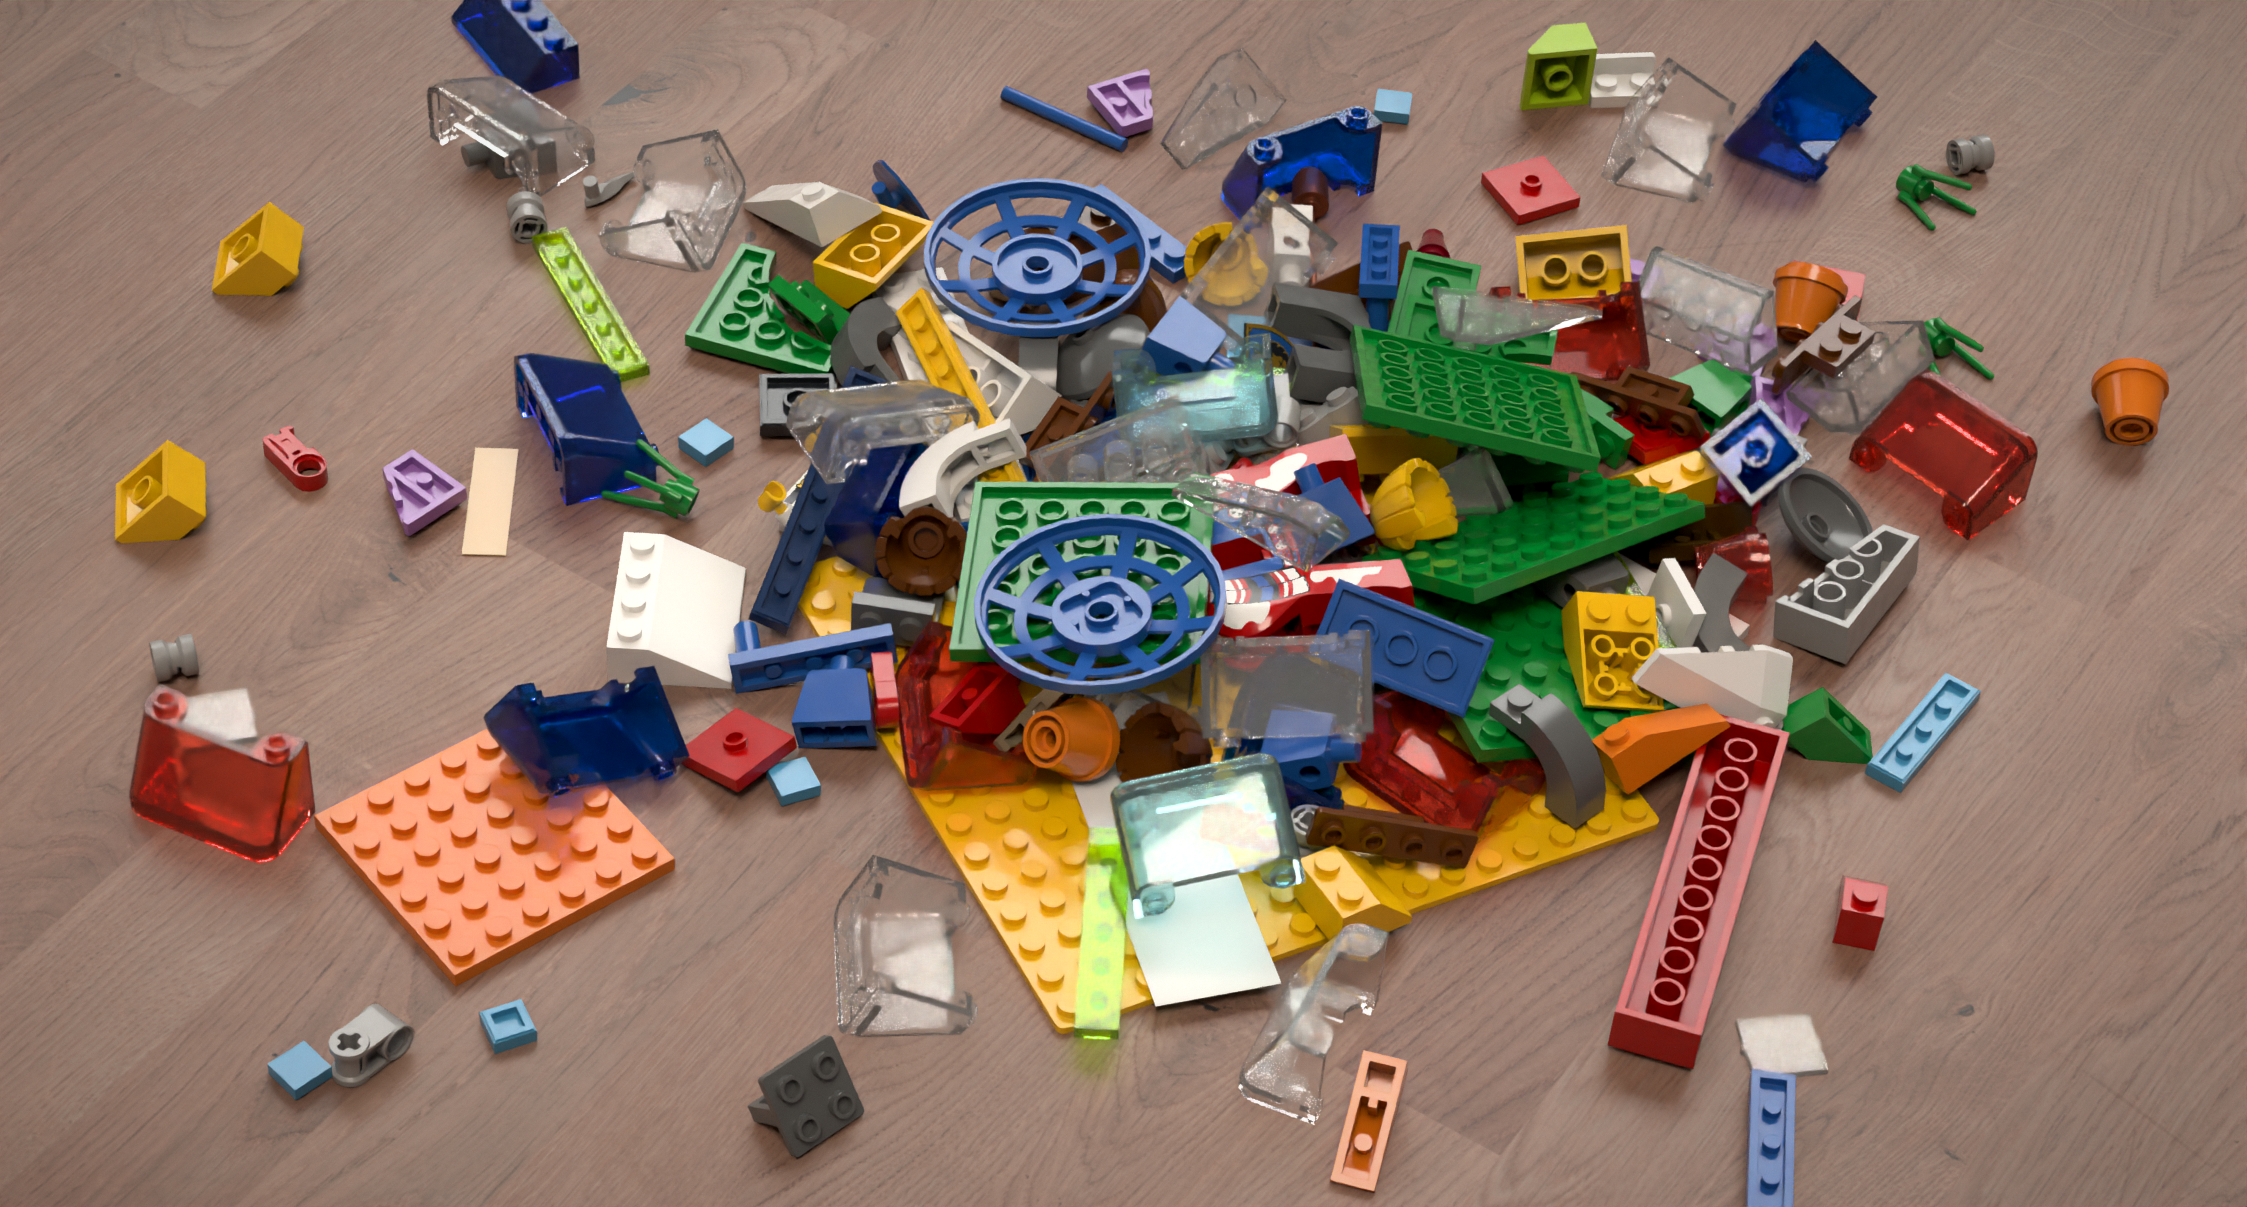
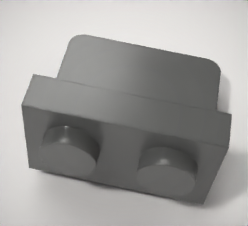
M869 577L865 581L863 591L854 592L851 604V630L891 623L896 645L931 650L945 600V592L926 596L916 593L909 594L908 591L903 592L888 583L886 578Z

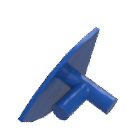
M877 160L873 165V172L878 182L872 185V192L879 204L893 209L902 205L913 215L930 221L919 201L884 160Z

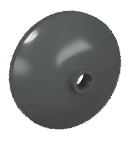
M1120 313L1099 326L1069 334L1058 348L1056 392L1062 395L1061 398L1068 401L1090 398L1109 371L1117 374L1118 382L1127 376L1138 364L1136 361L1150 334L1144 321L1136 315Z
M1796 468L1781 480L1778 497L1782 517L1795 540L1819 560L1828 564L1834 559H1844L1850 554L1852 546L1873 532L1870 521L1860 504L1841 484L1828 475L1811 468Z

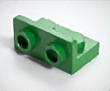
M778 274L768 284L783 310L824 343L832 344L833 339L849 317V312L808 280H804L801 284L794 280L790 284Z

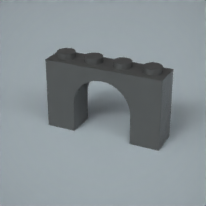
M1274 282L1264 311L1267 326L1273 327L1286 337L1314 341L1332 349L1293 344L1284 374L1288 373L1290 397L1325 403L1327 401L1326 397L1340 387L1350 388L1353 386L1357 389L1350 335L1353 324L1371 328L1369 314L1364 309L1361 297Z

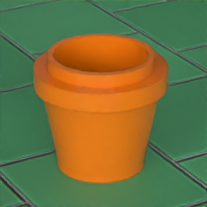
M1790 262L1783 267L1777 268L1773 279L1776 293L1772 332H1775L1780 338L1798 343L1801 339L1806 340L1821 321L1826 322L1832 316L1837 306L1845 302L1848 286L1843 282V278L1828 268L1806 262Z
M2130 357L2114 360L2095 372L2091 380V393L2094 401L2099 405L2106 436L2117 444L2128 446L2144 444L2156 436L2162 404L2169 393V379L2163 368L2148 360Z
M1074 697L1065 700L1055 708L1034 714L1024 728L1023 747L1029 760L1038 767L1056 771L1064 778L1072 781H1093L1105 775L1113 766L1119 752L1120 732L1114 714L1103 702L1090 697Z

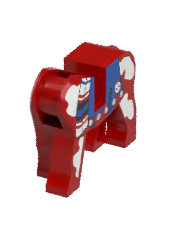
M1346 434L1287 449L1281 454L1257 465H1253L1249 458L1243 457L1229 470L1210 474L1195 482L1217 483V506L1212 555L1219 563L1225 578L1227 609L1224 623L1214 642V654L1216 662L1222 668L1248 675H1265L1280 671L1308 655L1339 578L1415 608L1412 584L1401 559L1303 566L1301 549L1288 506L1289 499L1302 494L1293 474L1294 471L1316 463L1324 484L1341 478L1371 524L1370 508L1361 490L1357 458ZM1375 535L1353 545L1366 546L1376 543ZM1209 583L1207 615L1214 616V594Z

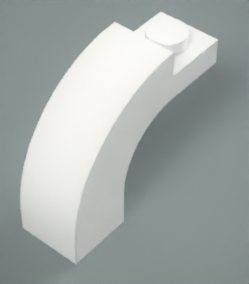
M1009 418L980 429L972 421L949 432L932 444L915 461L903 481L899 500V508L903 515L906 516L914 508L929 506L942 511L947 517H953L955 499L960 490L971 479L987 470L1026 457L1027 446L1011 419Z

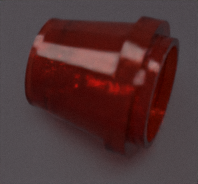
M1757 526L1744 527L1743 532L1694 546L1697 579L1711 555L1715 553L1748 573L1744 589L1735 601L1752 602L1753 606L1766 605L1767 596H1773V575L1766 533L1758 532Z

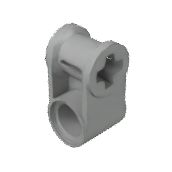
M1277 396L1269 400L1250 404H1239L1231 407L1224 413L1222 424L1227 431L1231 432L1234 438L1235 452L1243 457L1252 456L1260 452L1293 446L1299 437L1301 407L1296 400L1287 396Z
M372 1004L366 1007L359 1016L330 1036L328 1042L329 1050L335 1059L332 1063V1079L343 1087H356L366 1083L370 1077L391 1061L400 1058L407 1051L414 1037L413 1028L379 1004Z

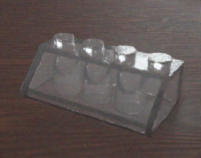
M1658 246L1651 250L1630 298L1634 330L1706 359L1715 360L1721 365L1749 376L1778 355L1774 291Z
M1923 320L1860 322L1876 332L1873 343L1834 379L1812 367L1786 392L1788 400L1829 432H1846L1848 435H1858L1867 431L1869 425L1879 415L1885 413L1887 407L1897 397L1904 394L1905 389L1915 379L1921 377L1922 372L1934 361Z
M1178 394L1030 451L1039 482H1212L1209 456Z

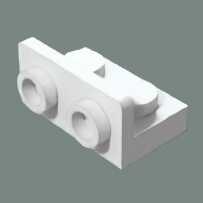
M1654 53L1597 54L1589 97L1590 108L1659 106L1661 94L1653 74L1656 60Z

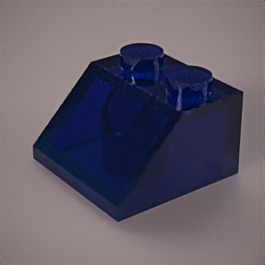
M1762 397L1700 446L1701 455L1720 474L1719 478L1750 507L1812 459L1810 453Z

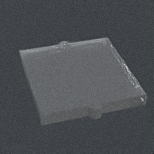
M247 687L173 700L177 720L174 722V731L180 734L183 754L258 742L254 724L257 715L256 710L251 709Z
M1810 1013L1736 1019L1735 1028L1741 1043L1739 1053L1741 1056H1745L1750 1073L1752 1069L1793 1074L1796 1077L1828 1074L1829 1068L1822 1051L1824 1041L1822 1038H1818Z

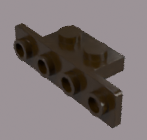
M1748 501L1705 505V518L1616 552L1639 550L1645 559L1655 566H1660L1662 559L1675 558L1676 561L1690 560L1695 563H1707L1713 553L1720 557H1726V542L1747 541L1752 538V504Z

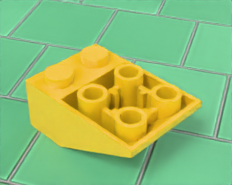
M1576 591L1561 610L1564 650L1583 707L1647 712L1664 711L1663 698L1640 687L1632 680L1633 675L1654 651L1659 648L1655 597Z

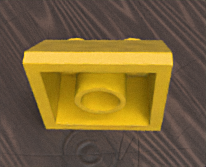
M268 202L220 241L211 291L217 295L272 296L283 286L289 287L299 274L298 263L303 250L304 226L271 202Z
M169 440L157 448L116 484L115 540L121 544L180 540L190 530L198 528L205 520L207 514L205 462Z
M1698 451L1679 453L1647 465H1641L1606 479H1626L1631 482V485L1639 487L1655 486L1659 488V492L1667 494L1683 493L1688 495V499L1704 502L1707 505L1714 503L1720 474Z
M1333 845L1297 860L1293 895L1338 953L1411 923L1412 916L1365 858Z

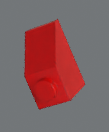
M978 662L929 715V719L932 723L961 733L1001 734L1026 705L1011 673L1001 667L986 662Z
M1842 875L1832 943L1875 951L1885 915L1888 892L1886 884Z

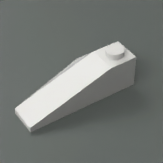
M821 182L773 185L743 202L744 209L820 247L826 246L882 213L879 205L858 195Z
M949 320L946 325L996 423L1010 418L1020 435L1035 430L1058 396L1061 397L1062 395Z
M1752 645L1749 651H1735L1732 646H1720L1718 652L1701 653L1698 647L1657 648L1633 675L1632 680L1640 687L1680 708L1707 703L1719 714L1775 729L1787 716L1793 657L1788 652L1766 645Z

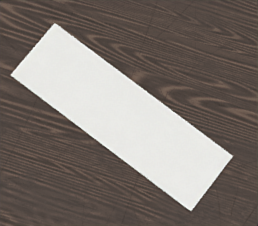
M1162 694L1107 703L1105 705L1114 714L1120 732L1121 729L1126 728L1124 723L1131 715L1136 714V710L1141 709V706L1154 702L1167 704L1169 702L1166 695ZM1116 760L1111 769L1096 780L1072 781L1156 1007L1282 984L1227 846L1204 842L1199 838L1201 821L1204 816L1206 802L1208 801L1202 784L1194 789L1182 791L1170 797L1141 799L1134 796V792H1129L1127 787L1123 785L1119 778L1121 773L1117 772Z

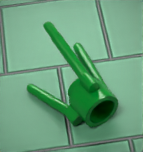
M1918 164L1907 166L1897 178L1896 188L1900 191L1898 199L1906 203L1930 230L1936 228L1935 224L1914 200L1920 199L1924 201L1933 194L1971 215H1975L1977 212L1975 208L1967 205L1965 202L1935 187L1934 182L1931 180L1965 190L1972 189L1970 183L1926 170Z
M1940 317L1929 319L1921 325L1917 332V339L1920 344L1916 347V350L1923 356L1939 388L1944 386V381L1931 354L1945 356L1952 350L1989 380L1994 378V374L1961 347L1955 339L1978 352L1984 350L1981 344L1947 325Z
M638 439L636 445L677 480L668 479L663 486L631 471H625L624 476L643 487L659 493V500L664 503L607 490L602 491V497L664 512L674 518H677L678 514L687 517L700 492L699 488L692 486L695 479L682 473L654 448L650 447L642 439Z

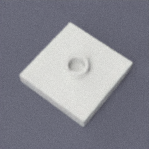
M1662 559L1647 596L1655 597L1659 648L1692 647L1707 613L1676 559Z

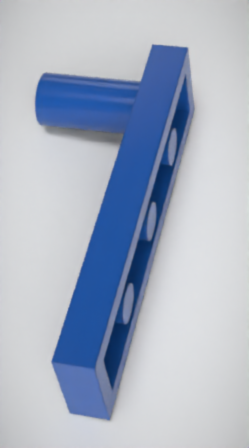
M1363 224L1359 297L1366 298V312L1369 314L1370 327L1387 332L1389 299H1397L1400 225Z
M741 621L733 628L737 653L728 654L736 694L805 681L807 673L811 670L830 669V661L837 655H847L853 658L855 668L862 669L870 668L871 653L892 652L893 664L898 663L891 623L761 648L757 625L752 621Z

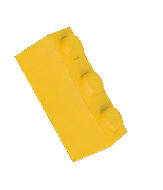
M875 203L881 207L882 213L837 238L813 261L815 286L841 307L850 308L877 290L926 241L927 234L934 222Z
M1627 225L1515 236L1522 310L1633 300Z
M1329 425L1330 438L1343 434L1347 435L1357 458L1360 481H1365V474H1380V480L1384 481L1396 468L1412 458H1421L1422 461L1426 460L1427 463L1432 464L1440 473L1439 478H1442V472L1454 471L1458 446L1448 443L1445 438L1430 435L1428 438H1419L1407 433L1406 429L1393 426L1389 429H1380L1371 425Z

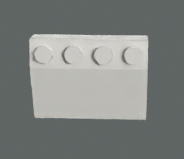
M624 532L606 647L608 682L732 689L733 679L728 654L736 653L733 628L740 622L746 568L665 534Z

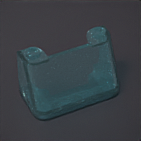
M1271 334L1250 335L1242 338L1234 348L1233 359L1235 368L1157 376L1153 357L1142 349L1133 348L1114 351L1112 381L1121 440L1133 449H1149L1257 437L1271 432L1276 426L1278 419Z
M1265 753L1253 754L1121 783L1110 794L1113 819L1135 919L1160 915L1169 909L1175 902L1174 887L1259 870L1263 883L1275 888H1287L1292 885L1306 883L1283 776L1277 758Z

